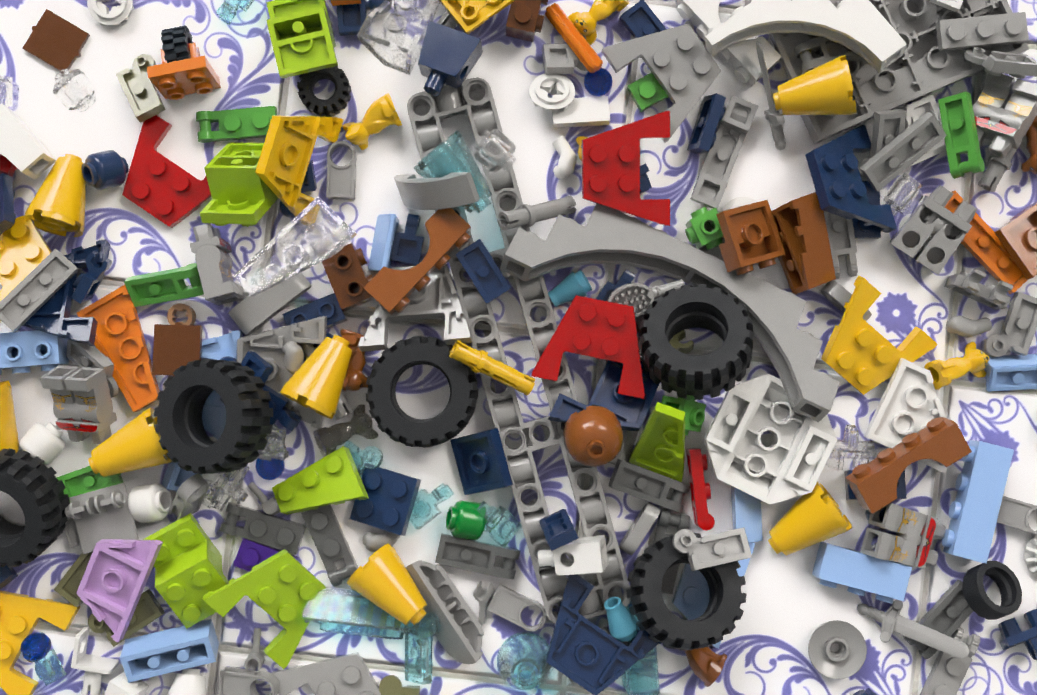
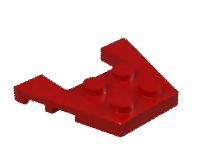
M664 111L583 139L582 199L663 226H670V199L640 198V139L670 138V111Z
M155 115L143 121L122 195L170 228H173L200 208L201 204L212 196L206 176L201 181L157 152L158 146L172 128V125Z
M576 295L533 369L531 376L557 381L564 352L619 362L623 364L618 394L644 399L645 392L634 307Z

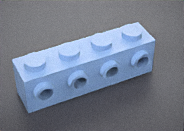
M39 330L0 333V375H2V370L12 369V374L31 373L30 367H41V371H51L58 365L69 364V359L66 357L68 339Z
M970 440L969 447L972 452L962 458L964 466L962 473L956 479L955 487L958 491L955 501L951 503L949 508V518L951 520L949 528L946 529L942 538V546H944L943 552L987 564L1014 450L982 441Z

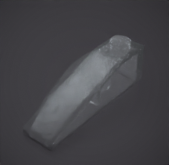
M385 0L379 7H374L367 14L358 32L357 39L384 66L410 75L420 55L428 23L433 21L440 1Z
M317 196L233 277L254 297L336 255L357 234Z

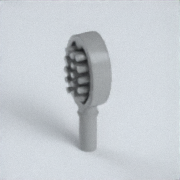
M683 279L654 288H649L641 283H628L621 285L611 292L607 301L633 306L635 317L644 314L647 308L652 307V302L658 296L665 297L666 291L675 288L676 291L680 290L681 286L685 284Z

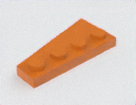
M123 285L76 314L78 317H94L97 320L94 345L114 363L113 378L132 411L138 412L157 401L160 390L156 376L152 375V362L136 307H134L126 286Z

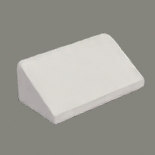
M608 96L574 98V102L569 104L567 110L561 108L557 113L552 110L553 128L610 124Z

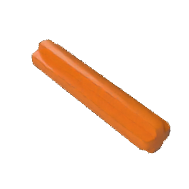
M554 3L548 6L545 16L590 73L599 71L602 68L603 61L558 4Z

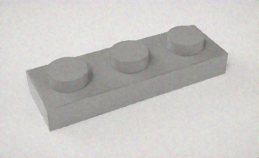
M1026 12L939 20L936 23L939 52L973 49V47L983 48L1022 44L1029 40Z
M926 112L859 168L871 187L879 192L947 135L935 115Z
M55 248L0 301V320L15 333L79 271L78 268Z

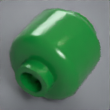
M461 500L457 501L454 506L449 507L446 516V528L450 530L453 537L478 540L483 532L489 530L490 515L486 514L485 507L481 503Z

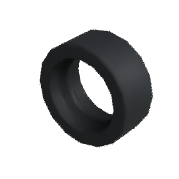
M987 561V564H979L968 570L963 578L962 589L965 600L978 616L987 620H997L1018 610L1022 602V589L1018 578L1008 566L1001 562ZM984 575L989 576L998 586L1001 594L1000 606L996 605L986 594L983 585Z

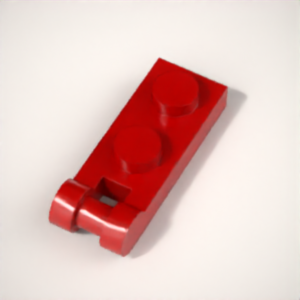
M700 448L686 449L689 484L691 486L693 520L696 526L707 531L711 530L715 525L714 517L708 513L707 500L711 499L710 484L704 480V471L708 470L706 453H701Z

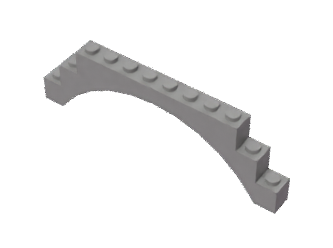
M596 204L586 226H582L575 220L559 214L546 240L539 238L533 232L518 228L504 255L500 270L525 282L561 268L586 264H624L657 271L678 280L683 279L684 282L692 287H698V284H707V288L714 289V287L724 289L725 295L731 293L738 298V304H744L748 310V316L752 318L754 337L761 344L777 370L791 409L817 422L822 420L831 411L840 382L831 378L827 373L813 369L823 341L814 337L809 332L797 329L806 301L797 297L794 293L782 290L772 285L769 281L759 279L749 273L737 276L736 270L727 272L724 261L718 257L707 254L687 242H682L662 230H657L635 217H630L618 210Z

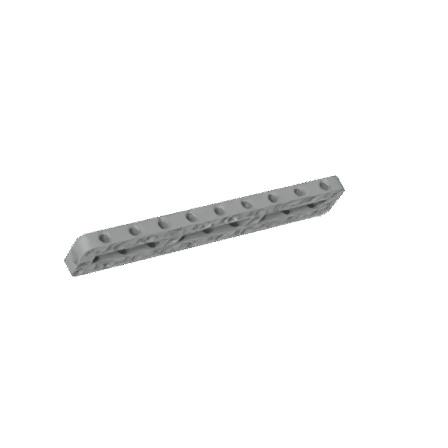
M476 77L464 80L459 88L448 85L443 86L439 96L431 95L426 91L411 96L407 103V112L425 177L440 178L454 172L441 123L443 119L465 114L470 119L497 222L498 220L506 219L505 217L498 218V214L505 211L499 205L502 199L512 198L516 203L514 209H518L523 202L489 83L482 78ZM475 89H480L485 93L483 99L479 101L472 100L469 95ZM421 104L430 107L429 112L424 116L415 114L416 107ZM488 144H497L500 147V152L495 156L488 155L484 151ZM437 158L444 160V168L440 171L432 170L430 168L432 160ZM464 205L452 207L468 223ZM519 226L506 231L500 228L505 248L489 252L493 260L502 262L518 228L531 232L530 227ZM470 232V240L460 250L455 247L449 254L451 257L449 264L459 300L473 338L472 347L478 351L484 350L488 352V356L508 365L491 303H485L472 281L465 282L460 279V272L464 268L455 254L474 243ZM501 271L506 280L513 278L515 281L526 327L534 349L535 359L538 362L557 329L544 277L542 275L525 282L507 272ZM535 307L543 308L547 314L546 319L542 322L533 321L530 317L531 310ZM480 322H486L491 326V333L485 338L478 337L475 334V327ZM565 352L562 355V373L558 380L553 381L541 378L550 411H552L559 393L578 401ZM480 372L495 428H498L513 483L511 485L549 621L553 624L556 623L557 615L553 613L552 608L556 603L562 601L567 577L566 575H556L555 567H539L536 554L537 549L543 545L549 546L539 521L549 516L532 451L557 444L560 445L585 537L593 536L597 530H605L608 533L606 546L609 564L604 572L596 573L597 581L578 612L586 619L607 614L604 603L609 599V590L614 586L624 589L623 596L620 599L623 605L627 607L631 598H627L626 589L630 588L629 581H627V574L597 467L585 466L575 461L569 454L564 440V431L561 428L562 422L548 420L549 416L524 423L515 389L507 386L504 392L496 394L490 388L493 378ZM545 425L549 428L550 435L547 440L538 441L534 438L533 431L536 426ZM518 433L521 436L522 444L519 448L511 449L506 445L505 439L508 434ZM583 473H588L593 478L592 485L587 489H582L577 485V479ZM533 489L536 491L538 497L533 504H525L521 500V494L524 490Z

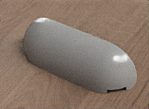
M422 560L408 565L406 569L427 603L424 609L427 614L424 616V619L443 648L450 656L463 664L476 663L483 654L481 652V636L484 635L481 624L446 571L438 564L433 565Z

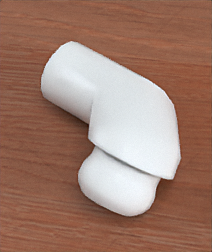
M561 136L552 143L560 155L558 166L554 167L553 172L558 179L563 180L574 173L577 157L566 138Z

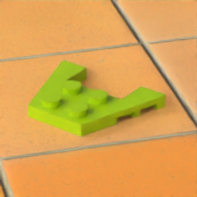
M286 549L255 565L250 572L237 579L229 580L227 585L214 592L211 590L202 597L205 603L224 617L244 596H248L284 627L264 649L266 655L283 669L288 666L327 589L319 579Z

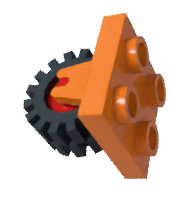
M186 25L161 31V42L163 43L161 49L162 64L147 67V73L150 81L165 99L179 100L188 94H208L213 89L221 88L219 76L205 55L200 56L199 48L192 41L193 37Z

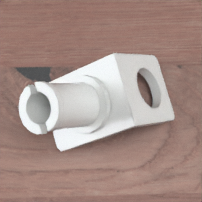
M84 627L75 636L71 668L85 671L83 689L81 690L82 695H88V691H90V695H100L102 675L111 674L119 665V660L86 654L89 627Z

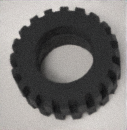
M690 284L682 285L681 289L677 291L675 288L666 291L664 298L658 296L652 302V307L646 309L643 315L644 320L640 324L641 357L645 371L650 374V379L655 384L661 382L662 390L667 393L675 391L677 392V397L686 399L687 395L694 396V400H702L704 395L710 394L711 398L720 396L722 389L726 392L730 391L735 387V380L739 382L744 378L746 369L750 367L752 361L753 322L752 318L748 316V310L744 304H738V298L731 293L725 295L724 289L714 287V289L707 288V284H698V287H690ZM704 328L716 333L724 343L717 350L709 354L693 356L676 350L669 341L682 330Z
M414 336L410 339H402L395 342V345L390 348L387 347L381 353V357L374 361L371 367V374L367 377L366 385H368L367 393H365L366 402L369 403V413L377 422V427L389 435L390 439L410 447H432L449 441L467 426L476 409L478 399L477 379L471 367L449 357L453 345H447L445 341L430 336ZM424 364L439 369L447 378L450 387L449 401L444 410L437 416L430 419H416L407 415L398 405L396 385L400 376L410 367Z
M194 360L188 362L186 366L177 368L173 372L174 376H169L164 382L165 389L164 391L160 390L157 397L159 405L155 407L154 416H157L158 424H155L156 434L161 436L159 443L162 449L169 451L167 456L173 463L179 462L180 468L186 471H193L194 474L232 472L243 469L248 463L254 462L259 457L258 450L265 449L268 440L265 438L267 434H271L273 427L270 424V417H273V408H269L268 402L271 401L269 391L263 390L265 383L262 379L254 376L255 372L251 368L242 366L241 363L235 361ZM214 390L222 398L226 409V425L221 437L216 442L209 438L202 421L205 401Z
M2 449L0 451V491L10 495L19 504L25 517V526L10 523L0 515V567H4L6 564L8 567H17L22 563L27 564L33 561L57 540L66 527L65 522L69 519L65 515V508L70 504L68 494L63 492L66 487L62 479L58 481L55 476L57 472L52 467H46L43 464L44 460L38 456L32 458L29 452L19 450L17 453H15L14 449Z
M694 533L697 538H701L700 533ZM673 534L647 547L644 553L637 557L633 563L635 566L634 570L629 572L627 581L631 582L630 588L626 589L627 598H631L632 602L629 610L631 616L636 615L639 620L636 623L641 631L646 630L649 633L648 638L654 642L663 643V647L680 650L708 647V645L716 644L723 640L724 635L730 634L736 628L734 622L741 620L744 611L740 609V605L746 603L747 593H741V586L746 585L745 577L738 576L736 569L741 567L738 561L699 570L705 577L709 587L710 597L707 609L703 615L694 620L678 618L667 608L661 592L663 576L670 567L681 563L690 565L688 555L682 554L674 548L672 543Z

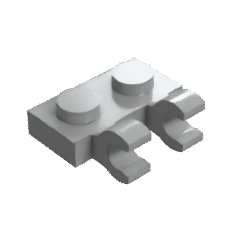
M974 268L970 273L960 272V274L949 276L944 287L990 308L999 310L1007 308L1011 297L1006 294L1014 286L1002 280L996 286L992 284L985 286L979 282L987 274Z

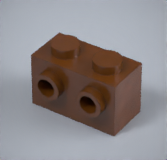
M514 0L511 3L506 23V36L534 42L535 33H541L544 16L540 15L542 4L547 5L548 0Z
M350 243L319 256L341 310L348 311L374 300L364 290V287L373 278V275L367 276L363 265L367 264V260L361 248L356 249Z

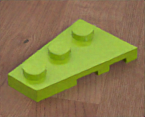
M657 402L630 455L629 463L683 482L685 470V412Z
M345 446L272 487L280 512L286 515L314 510L331 504H344L346 501L356 499H369L350 450Z

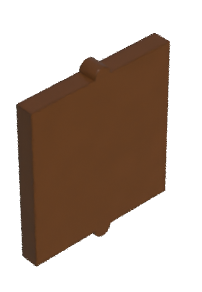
M46 8L37 25L32 26V33L22 49L67 74L76 58L81 57L80 51L90 37V34Z
M176 322L175 325L154 324L152 375L174 376L173 372L180 366H186L190 361L201 360L203 326L182 325L180 322Z

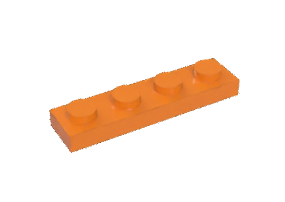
M955 190L952 191L954 195L945 206L952 213L964 200ZM975 213L969 223L972 227L966 233L961 244L998 282L1002 280L1013 285V289L1008 291L1009 294H1012L1027 279L991 227Z

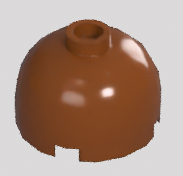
M593 405L588 406L586 410L578 413L576 411L571 414L565 423L563 434L566 448L575 461L585 466H602L615 459L621 451L623 442L621 423L614 412L607 408Z

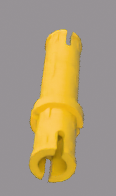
M459 340L451 348L450 358L471 367L473 372L486 374L526 396L530 394L535 385V378L493 359L484 350L478 351Z

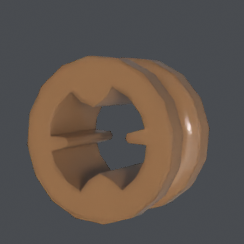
M178 303L169 309L167 319L170 325H175L176 319L179 318L175 316L177 311L184 312L186 310L188 314L185 316L188 317L186 323L181 321L180 323L182 325H194L196 313L189 305Z

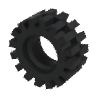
M338 66L300 74L299 78L301 80L297 82L298 95L311 113L314 112L317 116L323 114L331 117L332 113L337 115L340 113L339 110L341 108L345 109L347 107L346 102L347 100L350 101L351 86L344 71L339 69ZM322 79L331 80L335 84L334 94L325 100L317 98L314 94L315 84Z

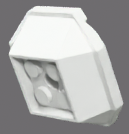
M770 374L736 384L734 388L728 391L704 438L715 478L769 505L811 493L838 440L828 415L817 422L792 410L781 379ZM768 430L773 434V442L770 446L765 447L761 443V435Z

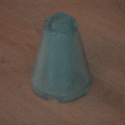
M457 130L448 137V140L440 143L420 160L413 169L423 178H440L452 172H471L480 200L475 203L462 205L461 207L469 213L474 210L480 213L491 204L488 198L492 193L462 134Z
M530 632L516 633L507 638L497 655V669L503 681L510 687L521 691L534 690L546 683L554 668L545 662L549 649L547 641Z

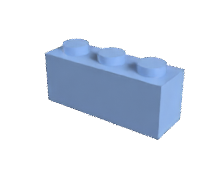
M820 542L812 575L820 579L819 584L832 588H837V584L848 586V592L865 596L866 591L875 593V599L893 604L894 599L904 601L912 567L898 562L878 559L852 549Z
M212 619L198 622L187 629L185 626L125 639L120 660L128 683L216 662L219 641Z

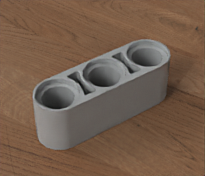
M292 263L237 304L228 314L244 335L248 336L298 299L312 285L296 264Z

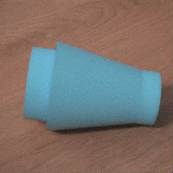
M582 270L576 273L572 271L553 290L549 291L548 295L555 307H558L561 304L573 301L576 295L588 296L587 292L591 291L592 287Z
M619 597L607 599L604 607L607 613L611 636L621 642L632 639L637 633V621L631 616V613L623 605Z

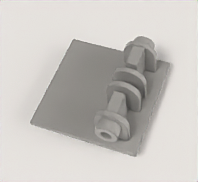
M125 483L69 497L70 504L65 508V515L67 518L75 520L83 554L93 552L96 543L102 539H139L134 518L128 509V493Z

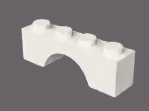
M720 0L676 1L675 5L680 16L686 21L690 20L697 27L696 32L704 41L711 27L717 23L722 24L719 18ZM763 36L740 41L717 53V56L723 62L728 61L734 67V73L743 83L747 82L751 87L762 78L756 50L757 41L762 46L767 71L771 70L782 58Z

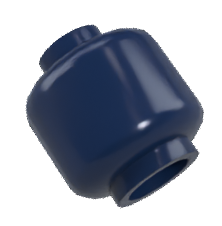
M104 150L89 154L85 159V163L82 164L84 180L88 185L93 186L97 190H105L122 185L129 170L126 159L114 150Z

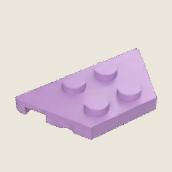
M102 539L95 545L76 594L91 608L93 615L99 622L104 620L114 633L111 637L116 642L121 641L125 636L163 544L160 540Z

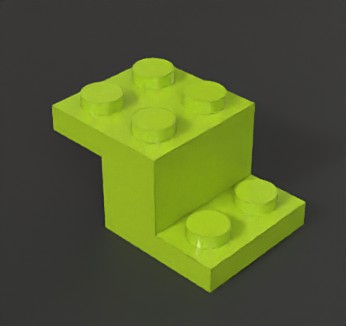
M273 0L266 2L270 19L266 21L281 79L338 66L334 49L336 43L325 0Z
M228 143L204 167L212 200L200 212L202 223H212L216 226L227 224H241L244 227L253 226L258 223L276 202L278 197L255 173L264 143Z
M189 513L142 539L160 540L163 542L154 563L155 588L186 629L216 613L214 609L204 602L202 597L211 590L214 592L229 582L222 571L221 553L194 516Z

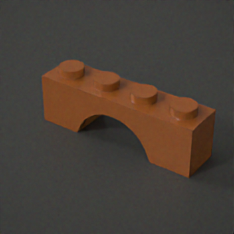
M452 208L438 209L425 222L430 244L426 256L419 264L406 270H393L383 267L364 287V290L389 314L392 315L395 311L398 313L402 312L411 302L408 297L415 290L418 292L423 290L431 279L428 276L435 268L440 271L450 261L451 257L449 254L453 249L457 247L460 250L470 240L471 226Z
M945 417L932 419L924 429L917 433L908 434L895 447L884 449L878 453L877 458L855 467L852 473L846 476L845 479L860 506L873 514L896 500L899 477L915 461L933 459L943 466L949 467L971 453L972 451L958 424Z

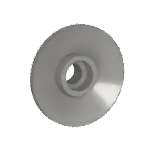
M832 620L825 622L817 627L810 637L808 643L810 661L819 673L828 678H848L860 670L866 659L867 646L862 633L854 625L846 621ZM833 643L839 644L837 652H831L830 646Z

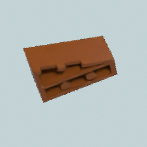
M816 192L791 200L772 210L786 254L778 258L792 293L796 295L835 280L836 276L824 211L821 210Z

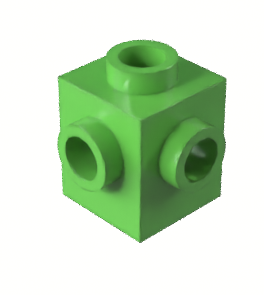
M703 207L691 213L692 219L685 224L687 227L685 229L686 236L692 245L695 244L697 249L706 246L707 250H710L723 243V234L716 215L718 214L716 207L709 211L706 207ZM709 222L713 231L705 230L704 223Z
M687 395L686 399L662 396V404L685 412L686 436H688L689 430L701 433L702 424L705 419L706 404L695 402L694 396Z

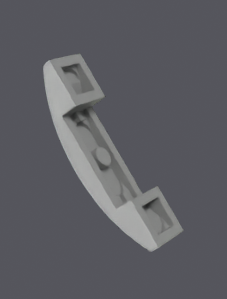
M734 95L731 96L724 116L715 133L716 141L713 147L709 149L690 198L691 200L710 208L716 207L718 209L746 134L749 132L759 107L758 105Z
M452 172L440 178H416L415 174L396 175L393 177L404 206L410 209H446L475 203L480 200L471 172Z

